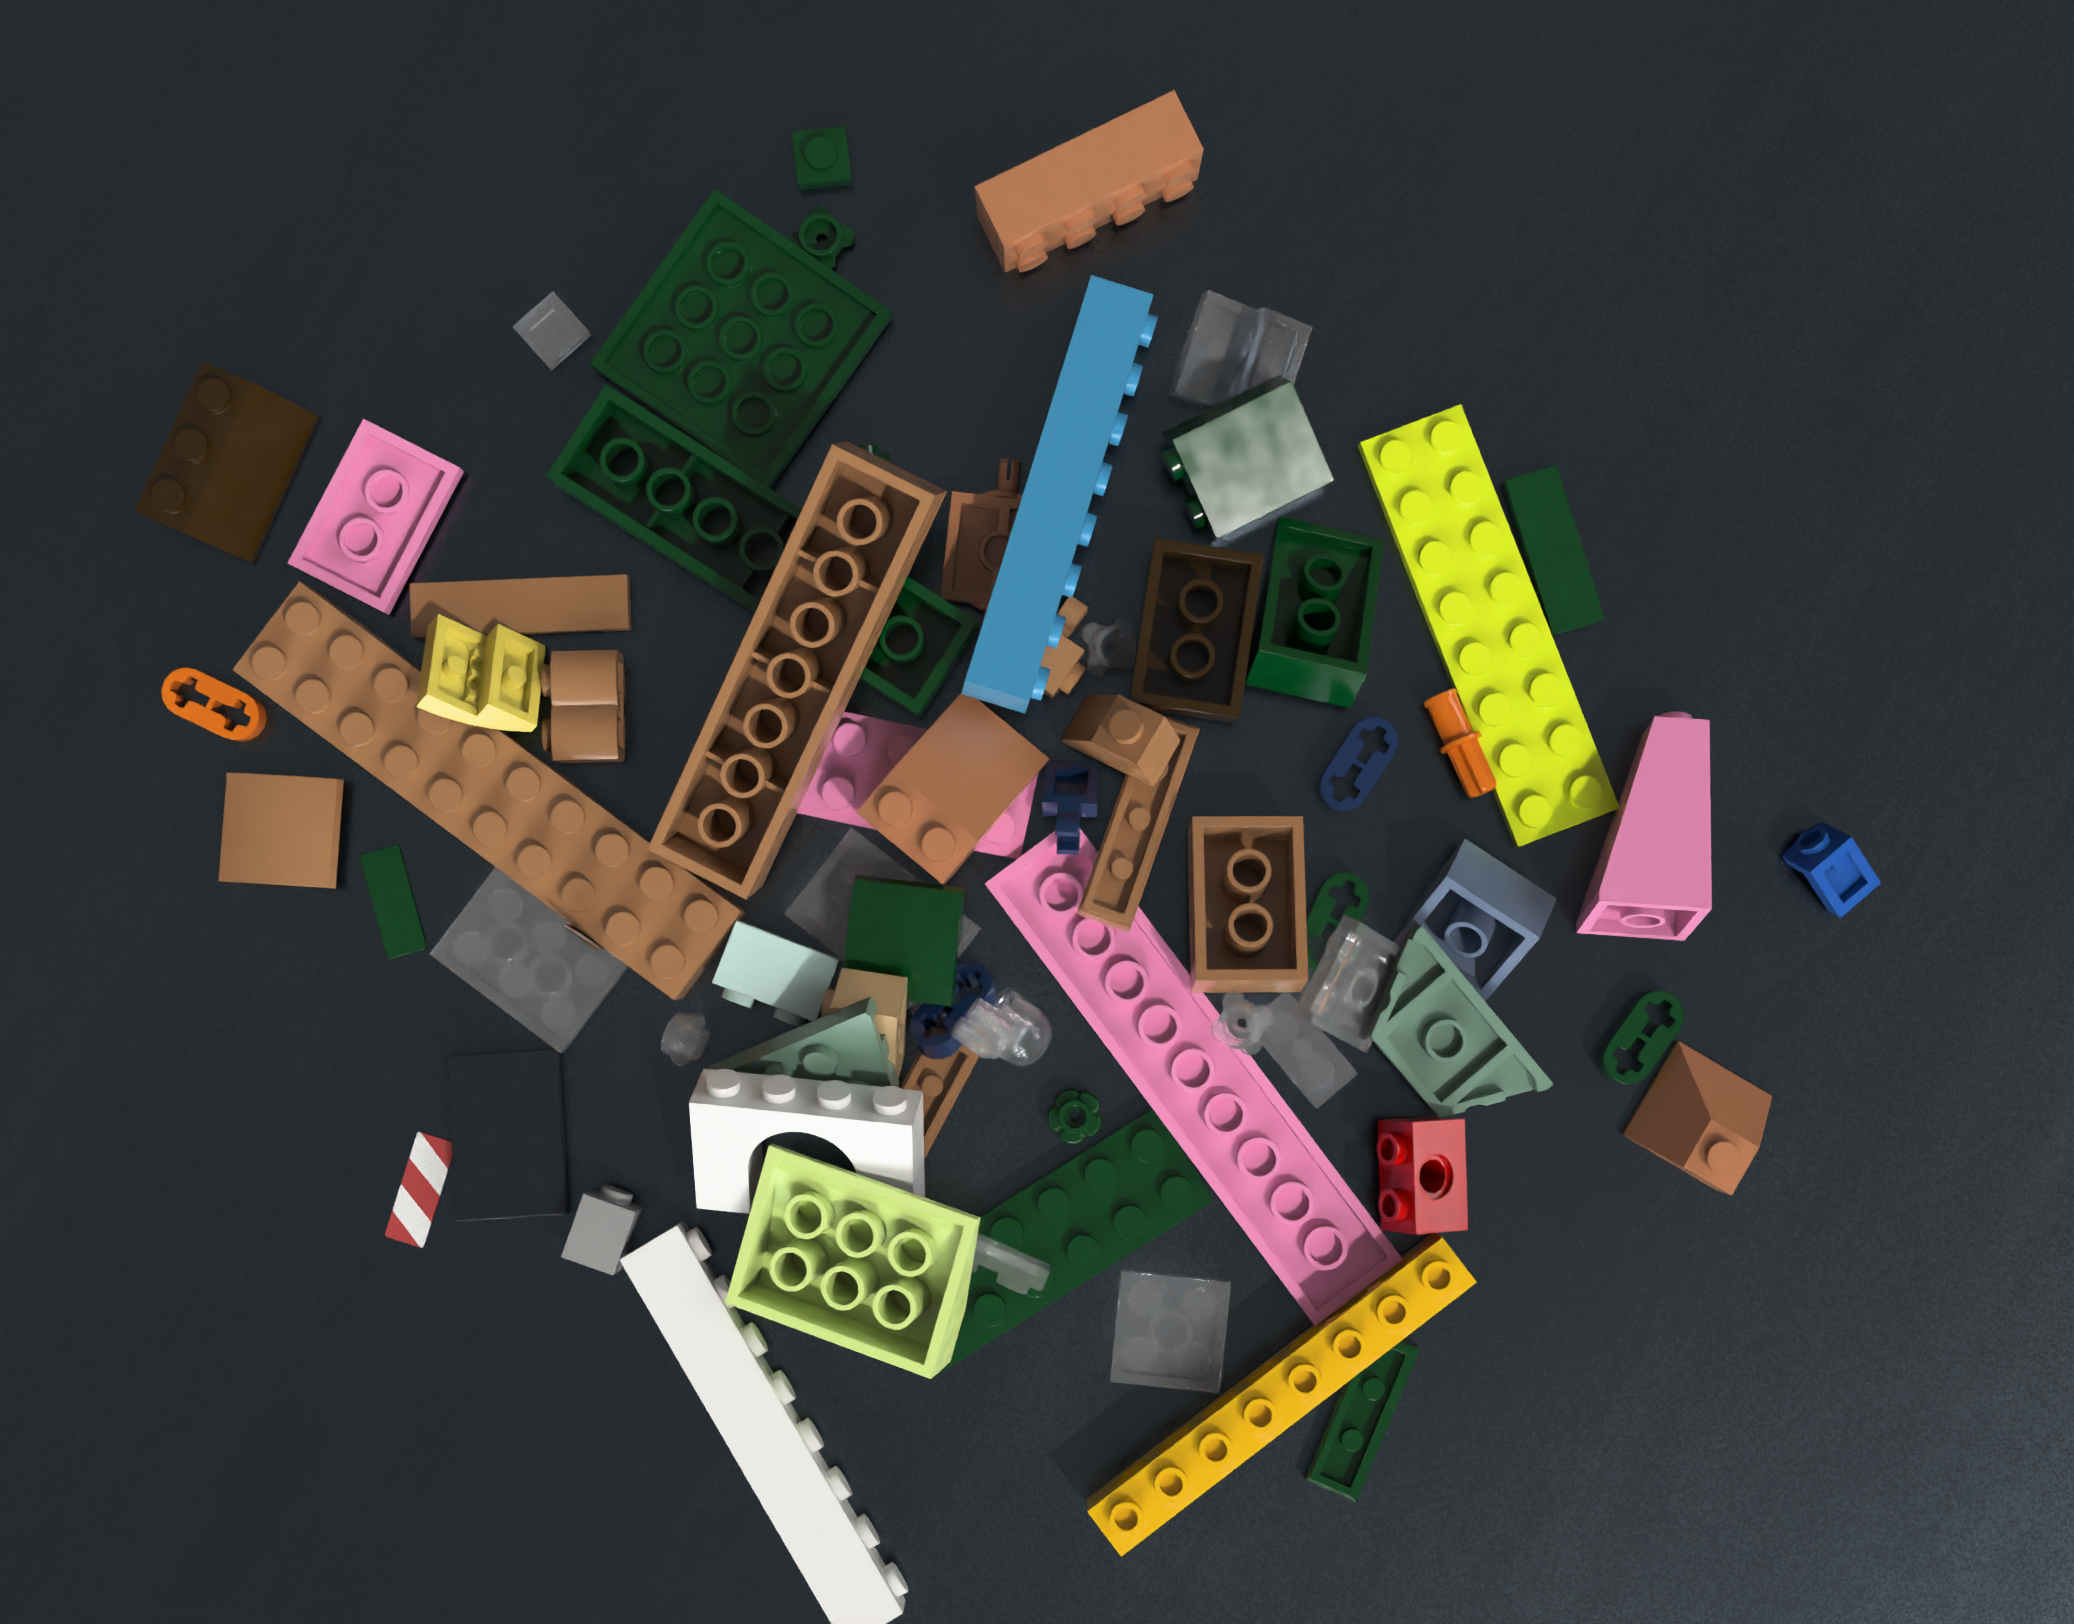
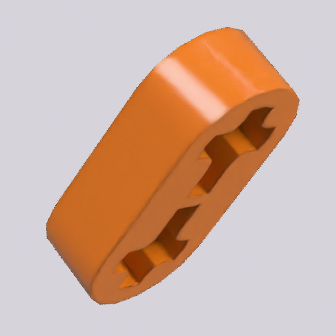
M188 667L180 668L170 673L163 682L161 690L162 700L170 711L217 735L244 742L259 736L265 727L267 720L266 710L260 700L205 672ZM196 679L195 689L210 697L206 706L188 701L184 707L182 705L185 697L178 693L179 687L182 683L192 685ZM222 703L238 709L242 707L243 703H246L244 713L251 717L247 726L237 725L232 730L233 720L219 713Z

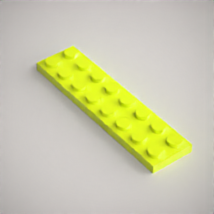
M1462 405L1454 406L1360 442L1358 449L1452 689L1456 688L1457 696L1473 731H1480L1482 735L1477 740L1495 777L1496 787L1492 791L1514 847L1523 846L1619 809V804Z

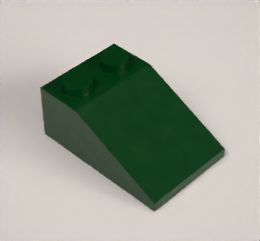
M1279 516L1253 630L1245 685L1351 708L1367 675L1384 540Z

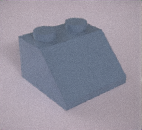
M1464 839L1438 871L1393 943L1402 948L1410 929L1416 923L1422 925L1484 1001H1486L1540 939L1557 898L1467 839Z

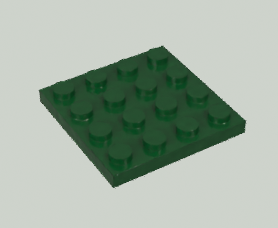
M714 189L589 365L596 372L692 439L771 489L892 319L893 314L891 310L717 189Z

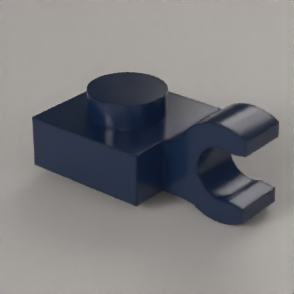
M1048 760L1045 764L1042 813L1043 816H1056L1057 854L1079 855L1081 817L1097 818L1101 779L1100 762Z

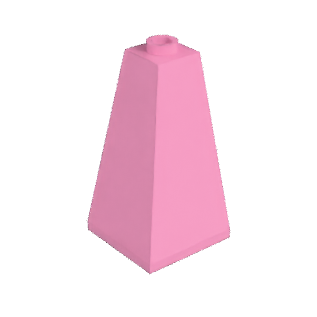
M1667 712L1660 716H1654L1641 737L1618 802L1619 809L1615 811L1576 922V933L1685 941L1712 909L1710 720L1692 719V716L1685 712Z

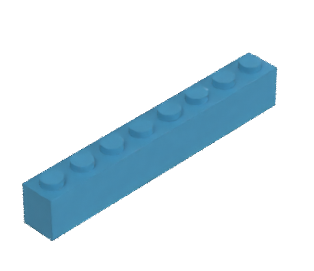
M1091 275L965 678L962 690L963 695L1024 714L1030 698L1040 701L1042 699L1051 669L1040 665L1046 646L1057 649L1066 617L1057 615V609L1062 595L1073 597L1082 566L1072 563L1077 544L1088 547L1097 515L1087 511L1093 494L1104 496L1113 465L1103 462L1108 444L1119 446L1128 415L1120 413L1118 410L1123 394L1134 397L1143 365L1133 361L1138 345L1149 348L1158 316L1148 312L1154 294Z

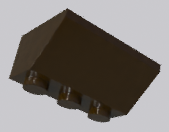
M202 361L134 511L254 564L320 417L251 381Z

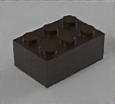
M1159 538L1154 539L1129 700L1155 712L1235 724L1240 719L1264 560L1263 554Z

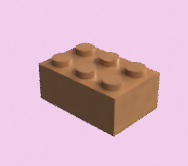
M1192 816L1187 831L1191 993L1301 992L1308 982L1303 816Z

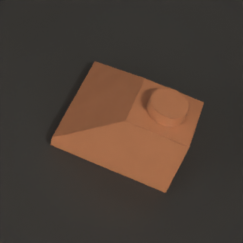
M1675 1040L1621 1134L1711 1188L1732 1196L1760 1148L1772 1096L1680 1041Z

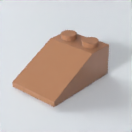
M961 692L895 765L856 813L941 884L946 885L1050 758L981 701L963 695Z

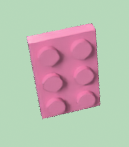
M363 419L294 549L288 564L389 615L464 471L460 467Z

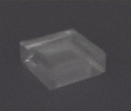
M553 291L513 326L515 331L551 371L591 336L588 329Z

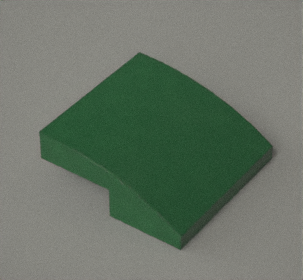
M856 874L850 901L844 968L907 977V1001L951 1007L955 998L958 946L962 939L965 888Z

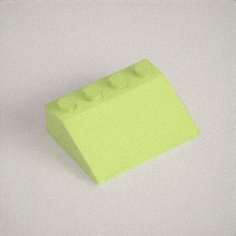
M772 1143L768 1146L725 1303L932 1379L950 1363L966 1309L981 1217Z

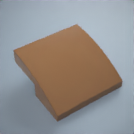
M227 772L218 881L336 889L344 780Z

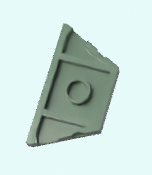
M1416 923L1408 933L1366 1034L1433 1114L1439 1118L1465 1112L1468 1107L1474 1105L1487 1106L1506 1101L1505 1097L1531 1090L1540 1092L1549 1089L1553 1085L1552 1081L1426 929Z
M871 996L712 1064L708 1068L714 1070L730 1069L736 1072L762 1075L781 1074L791 1078L821 1081L839 1080L850 1084L879 1087H899L900 1084L895 1066L888 1059L890 1049L886 1035L879 1034L875 1017L878 1008L876 1001Z

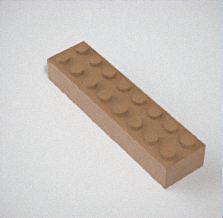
M847 441L831 445L647 850L746 900L763 886L947 493L946 490Z

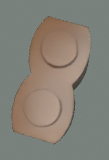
M618 650L551 651L550 664H543L541 671L543 696L551 697L552 702L551 718L543 719L542 744L544 751H552V760L557 763L624 762L625 674L623 654Z

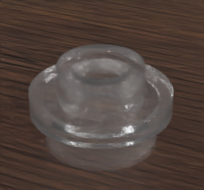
M679 1012L670 1020L662 1037L661 1051L670 1055L672 1063L684 1066L691 1059L697 1060L702 1055L709 1040V1031L705 1029L704 1016L695 1012L689 1015Z

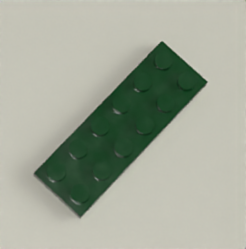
M1153 1108L978 1216L981 1218L966 1309L951 1361L939 1373L1214 1201L1180 1145Z

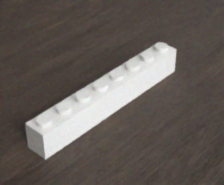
M683 1220L626 1254L620 1259V1262L830 1623L886 1624L903 1614L906 1602L903 1594L908 1592V1587L901 1572L893 1562L887 1565L884 1564L875 1548L876 1545L880 1544V1539L874 1526L865 1514L859 1517L856 1516L847 1500L852 1495V1491L846 1478L837 1466L831 1469L828 1468L819 1452L824 1447V1443L818 1430L809 1418L803 1421L800 1420L791 1404L796 1399V1395L790 1382L781 1370L773 1373L763 1354L768 1351V1347L759 1329L753 1322L745 1325L735 1306L725 1303L731 1282L725 1274L720 1277L716 1276L707 1260L708 1257L713 1255L712 1250L699 1228L694 1227L690 1230Z

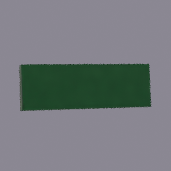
M1557 465L1504 480L1502 486L1536 595L1552 636L1604 621L1605 617Z
M1404 1340L1400 1341L1342 1386L1304 1476L1306 1481L1357 1502L1419 1354V1347Z

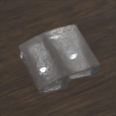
M1213 291L1203 292L1169 395L1211 409L1278 375L1292 381L1294 385L1313 327L1266 307L1256 310Z

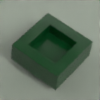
M846 126L792 132L799 191L853 185Z

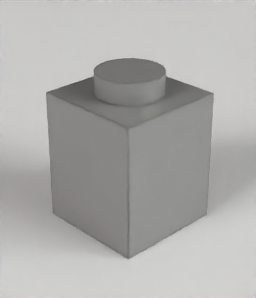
M602 1184L600 1191L591 1189L585 1192L561 1257L601 1272L615 1275L622 1269L623 1265L620 1259L629 1250L643 1207L631 1203L633 1194L614 1186Z

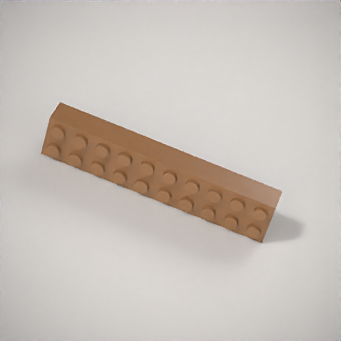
M300 581L232 669L673 1000H681L685 997L730 937L735 922L742 921L748 913L699 875L647 850L651 839L505 730L490 729L454 721L416 707L421 668L319 591Z

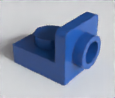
M1820 822L1813 828L1803 832L1797 838L1796 843L1782 855L1789 866L1805 875L1828 912L1839 918L1844 916L1881 884L1853 838L1824 822Z

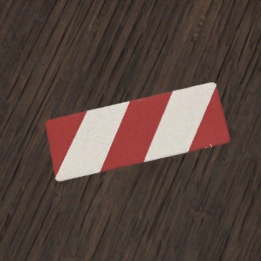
M421 1132L417 1133L385 1232L386 1237L420 1248L424 1247L453 1157L452 1142Z

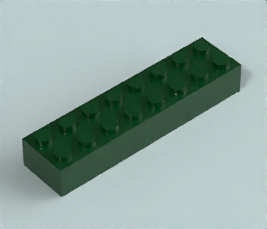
M605 384L546 475L557 488L754 614L802 511L794 503L607 384ZM907 576L859 681L921 720L979 630L978 621Z

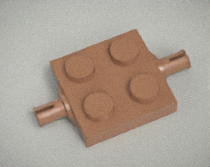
M1007 458L999 459L996 490L981 494L952 491L940 597L949 603L967 604L983 611L982 624L1023 495L1018 493L1022 462L1012 459L1010 480H1007L1009 460Z

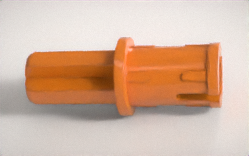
M1454 688L1426 700L1423 704L1428 709L1444 746L1440 748L1441 753H1448L1466 795L1469 798H1474L1493 790L1496 787V780L1477 740L1482 735L1480 731H1473L1457 696L1458 692Z

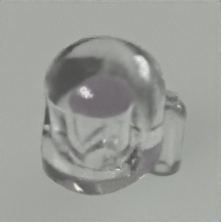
M1008 988L997 996L994 1006L980 997L977 998L966 1014L968 1018L961 1017L950 1033L953 1038L983 1059H996L1000 1057L1011 1065L1023 1067L1036 1062L1047 1050L1052 1038V1026L1043 1011L1014 990Z

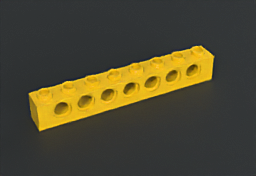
M1438 1233L1428 1235L1401 1256L1403 1260L1318 1325L1315 1326L1313 1324L1087 1498L1088 1514L1119 1555L1122 1557L1476 1284V1280L1443 1237Z

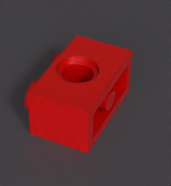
M1416 1117L1378 1120L1377 1154L1379 1157L1380 1182L1378 1207L1381 1231L1419 1235L1468 1230L1465 1119Z

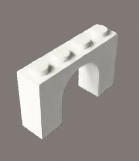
M703 1068L689 1101L697 1208L750 1214L763 1168L762 1141L772 1135L784 1132H804L822 1137L836 1145L847 1155L857 1174L925 1197L923 1091L901 1089L896 1086L879 1087L850 1084L839 1080L821 1081L791 1078L781 1074L762 1075L736 1072L730 1069L714 1070Z

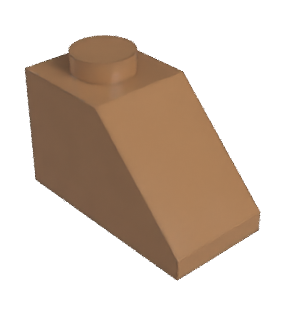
M1087 694L1060 739L1064 744L1152 787L1156 784L1181 741L1165 716L1119 694Z

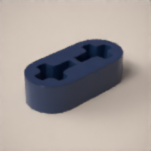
M1367 717L1357 722L1350 729L1317 783L1318 795L1321 802L1327 808L1336 812H1347L1359 807L1365 801L1395 755L1398 747V734L1395 727L1388 720L1381 717ZM1378 728L1383 732L1380 741L1386 746L1384 753L1377 750L1372 752L1363 763L1357 759L1365 744L1359 738V734L1361 731L1370 733ZM1353 766L1359 770L1351 783V787L1357 791L1354 798L1345 796L1340 801H1337L1332 797L1335 788L1329 783L1330 778L1334 776L1340 779Z
M966 962L957 966L955 998L951 1007L923 1003L913 1015L910 1021V1032L918 1050L924 1056L931 1059H943L954 1054L994 1007L998 992L990 971L984 965L976 962ZM979 984L980 993L976 995L968 992L963 997L961 989L964 986L974 988ZM945 1025L947 1032L943 1036L936 1033L930 1037L928 1036L927 1029L931 1026L940 1029Z

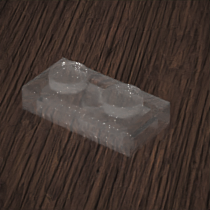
M1281 992L1244 1024L1315 1109H1318L1358 1074L1290 992Z
M978 1233L972 1272H976L978 1265H981L999 1273L996 1282L1013 1291L1026 1295L1031 1287L1042 1292L1050 1273V1264Z

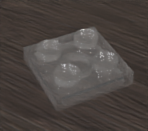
M1343 915L1336 930L1327 941L1326 950L1311 980L1302 991L1301 1000L1294 1015L1367 1053L1372 1040L1366 1034V1031L1402 947L1363 923Z
M1121 1269L1110 1382L1220 1394L1231 1290L1230 1280Z

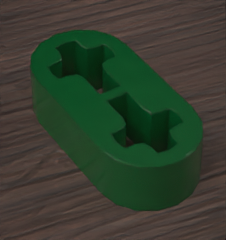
M1349 872L1332 874L1323 881L1306 916L1307 939L1309 936L1319 937L1326 924H1331L1334 928L1328 943L1335 947V952L1333 956L1323 955L1319 962L1311 958L1313 949L1307 945L1308 968L1318 971L1330 970L1339 965L1347 953L1369 902L1368 887L1363 879L1356 874ZM1345 882H1349L1353 885L1351 894L1358 898L1355 907L1345 906L1338 920L1330 917L1336 899L1329 895L1331 887L1340 888Z
M1648 990L1640 993L1632 1001L1600 1048L1598 1063L1602 1073L1608 1079L1621 1084H1634L1642 1081L1650 1073L1682 1026L1684 1010L1681 1002L1673 994L1666 991ZM1663 1001L1666 1004L1663 1014L1669 1018L1665 1026L1654 1024L1646 1035L1643 1034L1641 1031L1650 1018L1649 1014L1644 1011L1646 1005H1659ZM1636 1039L1639 1040L1640 1044L1632 1055L1634 1061L1638 1063L1634 1070L1623 1068L1618 1073L1615 1068L1619 1061L1613 1056L1614 1050L1616 1048L1627 1050Z

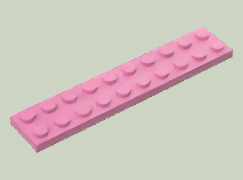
M1081 830L1079 855L1057 854L1058 836L1055 835L1054 831L984 884L1315 1326L1401 1262L1403 1260L1205 994L1191 993L1190 974L1139 906L1129 933L1077 914L1098 851Z

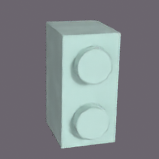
M736 921L712 983L724 987L722 998L748 1008L753 1007L755 1000L776 1007L773 1014L774 1018L800 1027L805 1025L807 1019L814 1021L821 1018L826 989H832L843 960L743 921Z

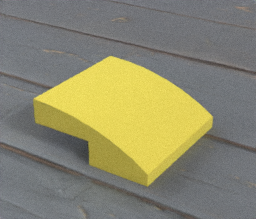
M438 614L427 627L416 707L474 726L497 730L532 732L538 722L541 671L544 664L546 645L500 624H497L486 636Z

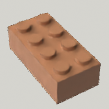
M1175 90L974 186L976 215L1004 272L1006 273L1016 267L1019 272H1025L1045 262L1048 259L1047 252L1066 244L1068 249H1072L1085 244L1097 235L1095 229L1113 220L1116 225H1123L1136 219L1145 212L1144 205L1161 197H1163L1165 202H1170L1187 194L1194 188L1192 182L1198 179L1204 148Z

